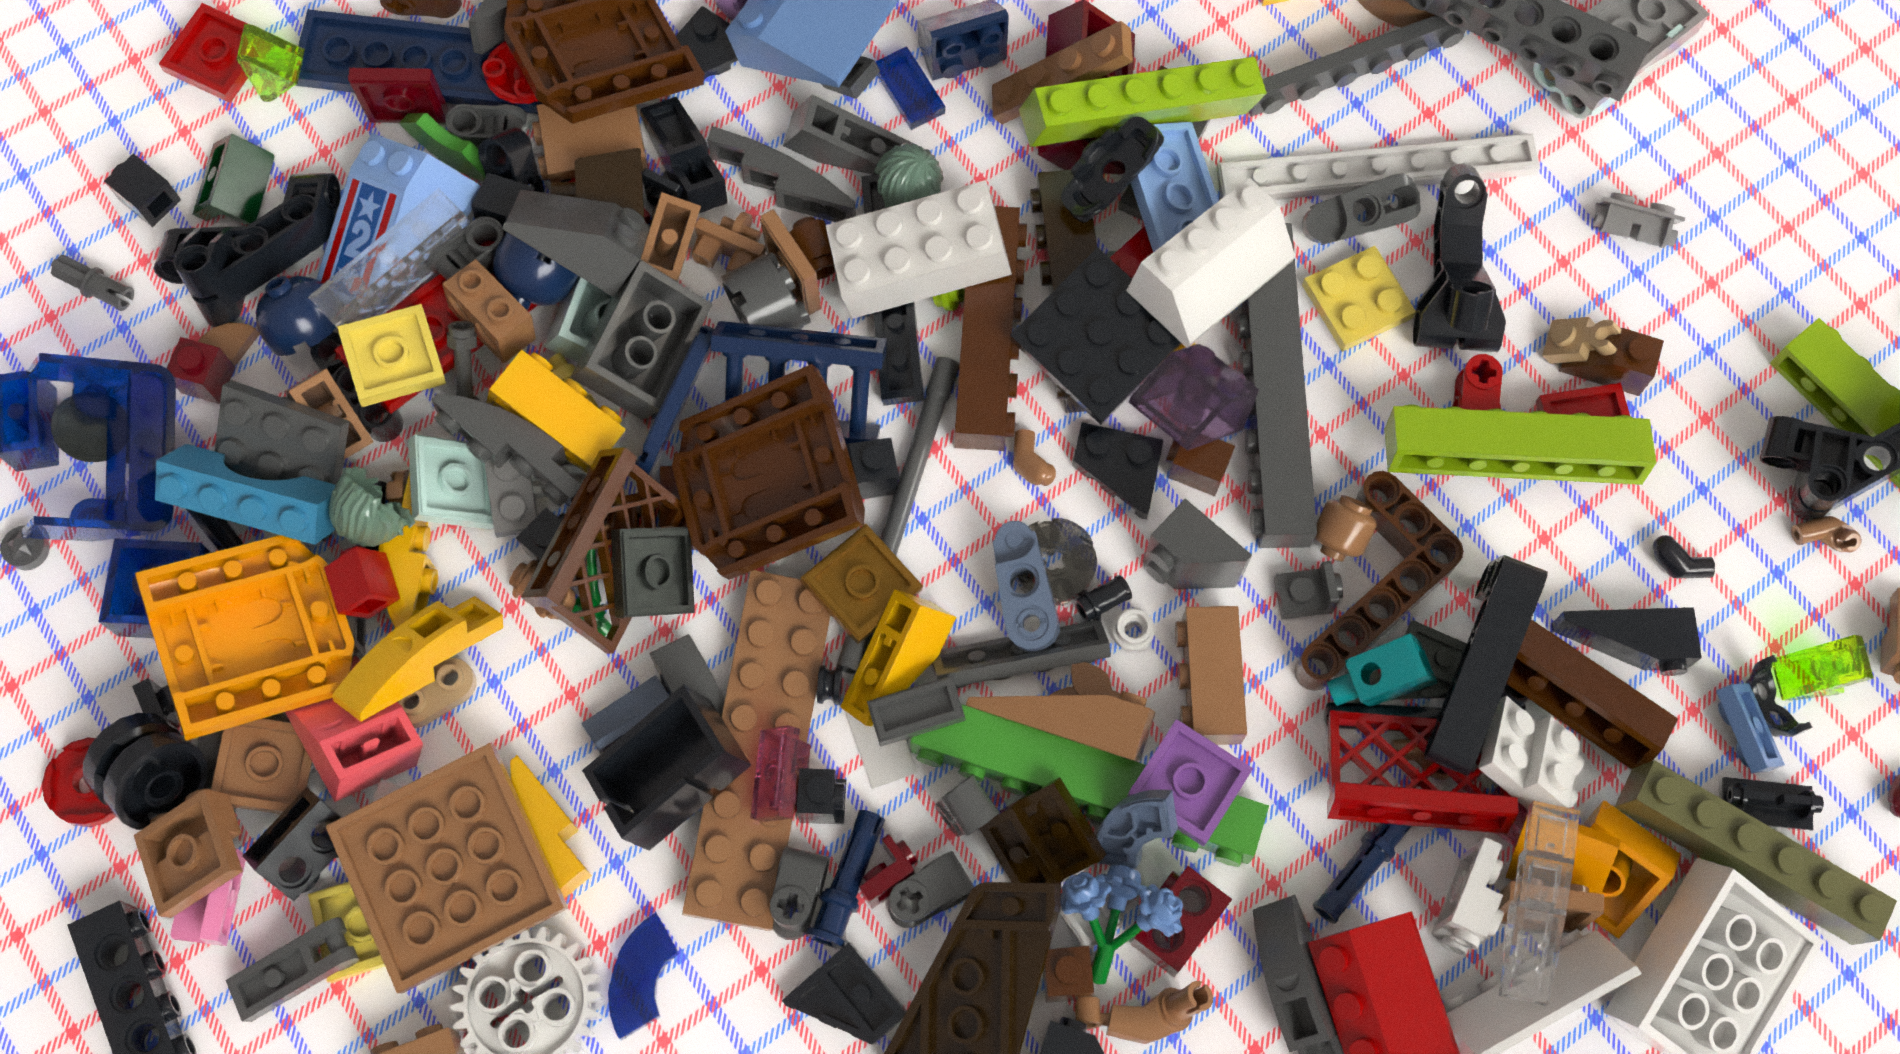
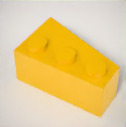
M521 349L489 389L486 403L501 407L547 433L563 446L567 461L588 473L600 450L612 449L624 434L626 429L620 425L622 419L610 408L604 405L598 408L587 400L588 393L573 380L567 379L564 382L551 372L553 366L545 358L535 352L528 355Z

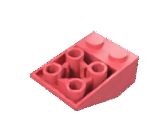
M354 656L352 659L351 670L360 661L357 656ZM333 698L285 712L334 802L379 783L381 779L386 780L416 767L418 764L423 742L403 707L398 702L363 721H359L335 703Z

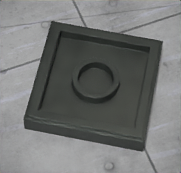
M688 527L611 530L615 618L695 613L692 546Z

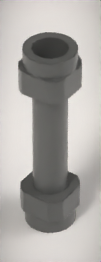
M455 321L448 325L447 347L454 350L456 396L480 401L478 397L473 395L471 349L477 347V333L472 322Z

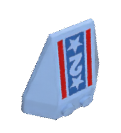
M371 133L350 168L316 280L327 285L343 306L368 317H373L427 262L432 251L440 244L446 242L464 224L472 211L471 205L481 185L426 152Z

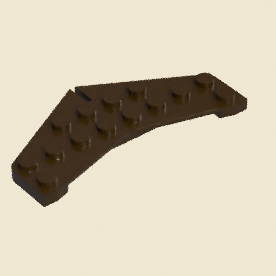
M984 882L976 885L967 897L884 1054H1020L1061 908V883Z

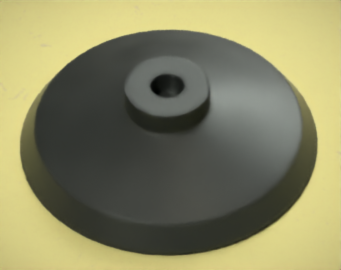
M82 392L66 398L56 407L51 418V433L58 447L70 457L84 462H102L116 457L127 447L132 435V423L126 409L112 397L96 392Z

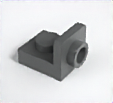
M1331 561L1322 562L1318 569L1280 573L1274 577L1281 620L1330 614L1336 608L1339 599L1343 598L1342 578L1340 573H1334Z

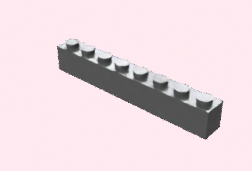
M1285 223L1294 251L1292 223ZM1294 258L1290 264L1242 303V314L1237 315L1238 339H1244L1245 352H1240L1239 371L1241 377H1247L1248 390H1243L1242 411L1243 415H1250L1251 428L1245 431V452L1247 455L1253 456V469L1248 470L1247 484L1249 494H1255L1256 509H1251L1250 527L1252 534H1258L1259 548H1310L1317 535Z

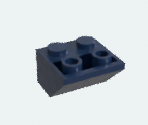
M986 0L917 20L918 44L932 81L941 78H955L965 71L978 67H992L1000 61L1007 59L1009 24L1007 10L995 0Z

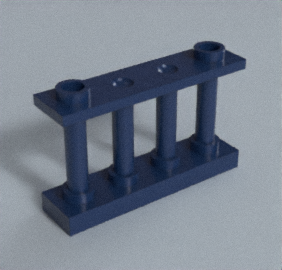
M718 321L711 335V351L722 352L727 357L725 401L742 394L743 361L748 355L765 357V360L769 361L768 383L785 376L786 362L790 360L807 361L808 365H814L819 369L826 384L828 367L832 364L846 365L853 370L850 421L839 420L845 443H856L879 438L881 425L867 423L870 371L882 369L886 356L887 338Z

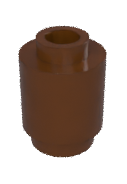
M812 216L799 219L792 225L793 229L789 233L815 270L817 280L833 275L836 270L825 221L815 219Z

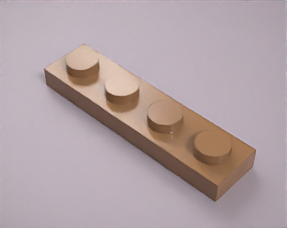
M1119 21L992 84L993 118L1003 125L1020 117L1019 108L1034 88L1099 79L1132 63L1131 28L1123 21Z

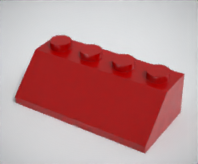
M1412 911L1308 942L1344 1054H1460Z

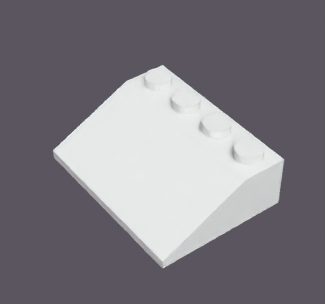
M1696 858L1634 961L1642 974L1619 986L1604 1013L1662 1054H1758L1824 943V940L1735 869Z

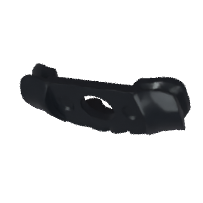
M1133 117L1119 130L1110 128L1101 137L1091 141L1082 151L1080 159L1072 167L1071 173L1074 177L1063 188L1061 193V200L1070 214L1078 221L1086 223L1105 210L1152 161L1164 142V136L1161 131L1146 119ZM1112 161H1121L1125 166L1123 177L1114 183L1105 181L1103 177L1105 166Z

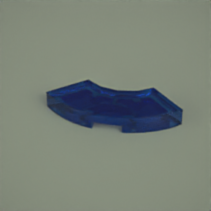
M656 912L646 918L628 936L618 953L608 989V1005L612 1024L620 1041L662 1017L656 1000L658 981L666 965L680 954Z

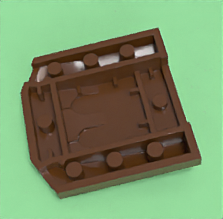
M507 0L504 37L536 99L572 124L704 85L705 74L689 46H681L655 0Z
M814 365L805 366L680 421L679 431L683 432L679 453H674L672 470L691 542L701 555L706 556L718 569L716 571L722 577L731 580L864 525L865 507L832 395L819 369Z

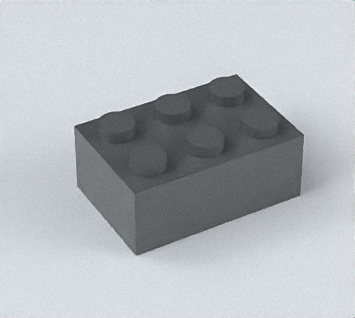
M640 260L616 295L611 297L570 378L641 420L650 417L660 410L685 356L713 304L643 260Z

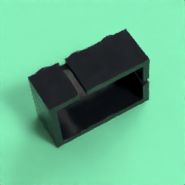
M683 684L586 766L582 772L599 801L607 804L603 808L620 838L650 851L714 797L710 791L713 787L722 791L747 770L751 764L711 700Z

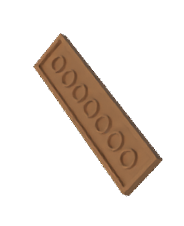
M757 570L750 572L721 718L751 766L722 791L714 787L710 790L714 797L703 806L682 916L769 932L772 930L774 920L770 913V900L776 884L780 859L785 846H788L798 793L799 768L803 766L817 691L819 667L822 664L831 616L800 582V579Z

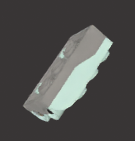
M1602 0L1586 12L1652 43L1625 94L1691 43L1710 15L1696 0ZM1536 62L1534 64L1533 72L1539 84L1550 92H1558L1567 111L1576 118L1585 119L1589 115L1596 116L1617 101L1610 97L1601 96L1593 89L1574 80L1565 79L1555 71Z

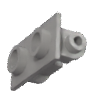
M1612 192L1610 198L1603 197L1597 200L1596 204L1605 206L1604 212L1597 210L1593 220V226L1599 227V232L1629 238L1632 226L1635 224L1639 226L1635 241L1660 248H1665L1666 245L1672 247L1675 245L1678 231L1672 229L1673 224L1684 222L1686 217L1675 215L1676 208L1660 203H1651L1650 208L1634 204L1635 197L1622 193Z

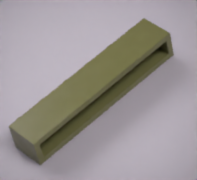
M1653 760L1633 768L1614 806L1704 860L1735 869L1768 897L1847 943L1857 945L1881 941L1897 903L1896 899L1661 763Z

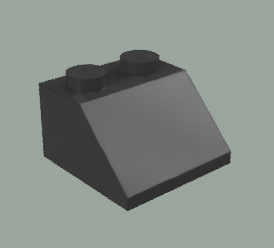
M1185 498L1150 535L1143 563L1147 565L1145 569L1155 581L1163 585L1168 583L1175 590L1235 588L1241 582L1252 554Z

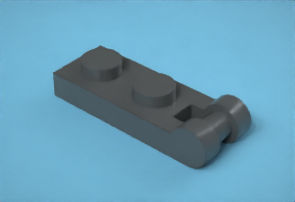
M341 917L332 918L321 923L225 980L242 1022H253L332 974L347 969L359 961L354 946H348L344 935L347 929ZM326 943L331 954L321 959L317 948Z

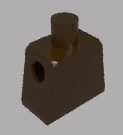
M641 148L578 158L575 160V182L551 183V194L615 203L623 209L630 208L635 210L644 218Z

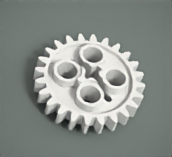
M546 927L540 928L536 938H533L531 930L528 929L520 933L519 939L512 937L503 942L502 945L489 949V953L485 956L479 954L473 957L477 964L474 969L461 967L459 970L468 978L467 984L455 985L452 988L455 992L463 995V1001L450 1005V1010L461 1013L464 1017L452 1025L453 1029L469 1032L460 1042L461 1047L467 1049L477 1045L478 1047L474 1054H566L570 1049L583 1054L585 1051L578 1041L581 1035L594 1038L596 1035L586 1026L588 1020L602 1019L600 1013L591 1009V1004L603 1000L604 995L590 989V987L601 981V977L598 974L585 973L594 963L589 956L576 960L582 949L576 942L564 950L567 936L561 932L549 942L550 934ZM534 959H544L546 964L544 975L539 980L528 982L525 976L527 965ZM562 977L563 982L561 985H559L556 988L547 990L543 994H540L543 992V990L548 988L556 978ZM496 985H503L506 990L504 1002L499 1007L489 1008L486 1003L488 991ZM524 993H528L533 997L537 996L531 1001L534 1007L531 1012H527L522 1008L518 1009L524 1004L521 997ZM558 997H567L570 1002L568 1014L563 1019L552 1020L549 1015L551 1002ZM511 1013L499 1027H492V1022L498 1017ZM520 1023H526L530 1029L528 1041L521 1047L513 1048L509 1041L511 1030Z

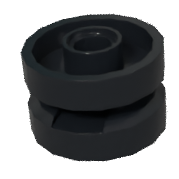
M135 713L120 718L109 725L92 742L83 761V780L90 792L103 804L107 805L110 811L123 824L135 830H142L150 825V821L154 817L171 811L185 802V798L190 793L204 788L207 781V761L201 750L190 740L185 741L180 731L169 721L155 713Z

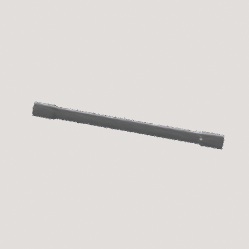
M936 358L926 388V398L880 539L896 556L945 404L950 398L959 370V363L951 358ZM872 633L859 644L846 634L836 666H842L843 672L855 675L872 639Z

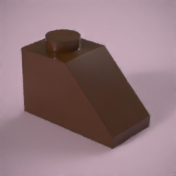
M1621 328V334H1613L1605 338V340H1609L1617 348L1616 353L1604 356L1593 350L1589 352L1587 361L1560 363L1558 371L1601 385L1621 383L1623 392L1640 396L1655 377L1664 340Z

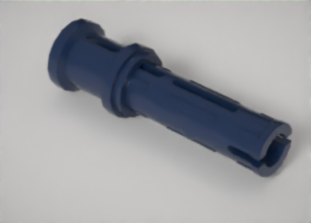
M867 810L858 811L853 830L845 846L830 888H825L819 897L822 905L813 927L807 928L805 935L811 940L835 949H841L845 946L846 942L842 939L851 915L857 913L859 909V900L856 898L859 886L886 821L880 815Z

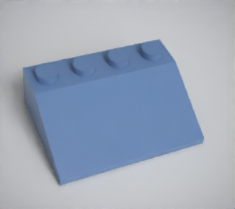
M748 0L725 32L742 67L839 88L899 0Z

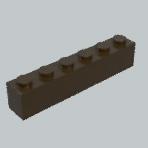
M1071 169L1038 172L1036 188L1030 189L1031 212L1039 213L1040 225L1034 226L1036 249H1044L1045 261L1039 262L1041 286H1049V294L1097 248L1093 218L1086 223L1078 221L1070 214L1061 200L1063 188L1074 177ZM1054 382L1056 399H1064L1065 413L1085 412L1077 402Z

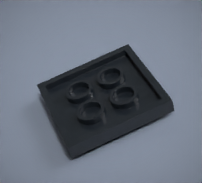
M1097 247L1010 334L1009 339L1092 418L1102 425L1182 343L1126 291L1132 278Z

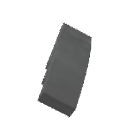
M714 126L711 127L707 138L711 159L741 167L744 183L775 191L777 207L833 222L856 217L855 201L824 176L789 155L756 140Z

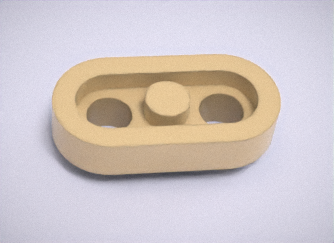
M449 658L433 667L435 681L397 701L403 707L414 728L428 725L467 701L474 694L477 678L474 671L465 661ZM451 673L458 674V679L453 685H445L444 681L447 675ZM418 696L419 704L413 709H407L406 703L408 699Z

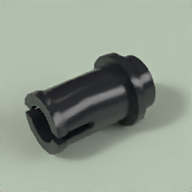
M1117 575L1114 579L1090 592L1087 590L1081 591L1079 593L1080 597L1075 599L1074 603L1078 613L1085 622L1091 620L1099 621L1102 619L1101 614L1124 601L1132 599V592L1126 580L1121 575Z

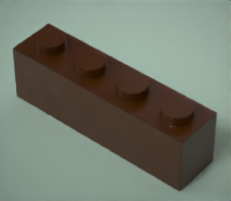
M1531 619L1506 684L1630 769L1653 761L1664 749L1679 718Z

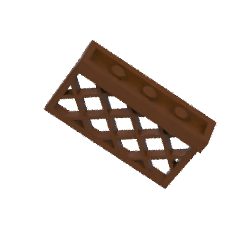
M626 447L605 449L598 452L521 596L523 600L533 607H543L606 654H614L632 617L615 618L613 568L608 545H611V538L607 539L604 520L608 513L616 511L619 529H631L627 508L640 505L645 528L678 527L684 516L681 501L635 464L637 456ZM630 476L636 481L639 500L626 503L623 484L627 477ZM660 501L671 511L664 525L656 527L652 503ZM597 548L601 573L587 576L584 558L589 550ZM603 579L607 603L593 607L589 582ZM578 586L582 610L571 612L561 604L569 587ZM609 609L612 626L605 637L598 632L595 613Z

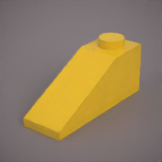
M894 589L840 708L864 725L871 727L873 721L867 701L908 689L939 656L957 617L929 600Z

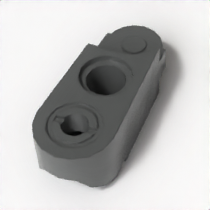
M1404 173L1394 174L1310 206V210L1306 212L1302 219V231L1310 241L1325 245L1409 222L1418 216L1421 211L1420 192L1411 177ZM1390 194L1395 195L1398 199V206L1396 208H1392L1389 205L1391 204L1390 200H1388ZM1355 202L1361 203L1366 210V217L1363 222L1358 221L1353 215L1352 208Z

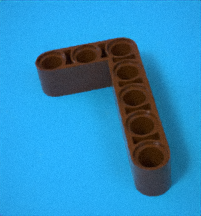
M1376 471L1368 475L1356 499L1373 509L1371 515L1377 522L1376 531L1404 560L1305 648L1295 664L1294 673L1298 683L1307 690L1318 691L1327 687V681L1337 678L1347 669L1345 660L1366 652L1447 579L1463 558V545L1458 537L1390 472ZM1369 491H1381L1386 496L1387 502L1374 500ZM1400 520L1411 521L1417 527L1418 532H1407L1400 525ZM1430 550L1443 552L1448 559V563L1443 564L1434 560ZM1400 577L1413 579L1418 585V590L1411 591L1406 589L1402 585ZM1379 604L1383 606L1388 613V618L1382 619L1373 615L1369 605ZM1341 631L1352 633L1356 637L1358 645L1352 647L1345 645L1340 640L1338 633ZM1318 659L1322 661L1327 668V673L1322 675L1315 674L1308 667L1307 660Z

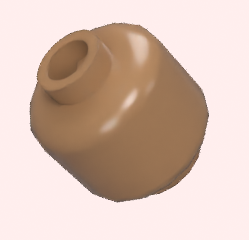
M1341 495L1339 500L1332 499L1327 501L1316 522L1317 535L1315 539L1322 544L1320 552L1340 562H1343L1346 556H1362L1377 528V522L1371 515L1373 509L1367 504L1346 495Z

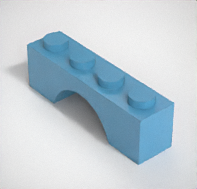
M184 444L156 460V501L314 545L335 531L329 517V504L335 484L306 476L288 480H261L242 476L225 466V454L189 444Z

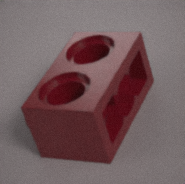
M1189 866L1186 867L1181 876L1172 871L1160 887V889L1168 888L1172 890L1177 897L1183 891H1194L1202 900V908L1197 912H1189L1182 908V916L1180 918L1182 931L1174 933L1176 938L1175 946L1168 949L1157 946L1152 938V930L1154 928L1148 932L1142 930L1134 937L1130 944L1173 978L1180 972L1232 901V898Z

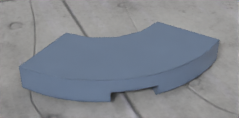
M1164 789L1142 791L1132 794L1117 803L1110 810L1096 834L1098 841L1107 854L1098 863L1126 865L1129 868L1136 869L1142 860V846L1145 843L1156 838H1172L1178 829L1173 791Z

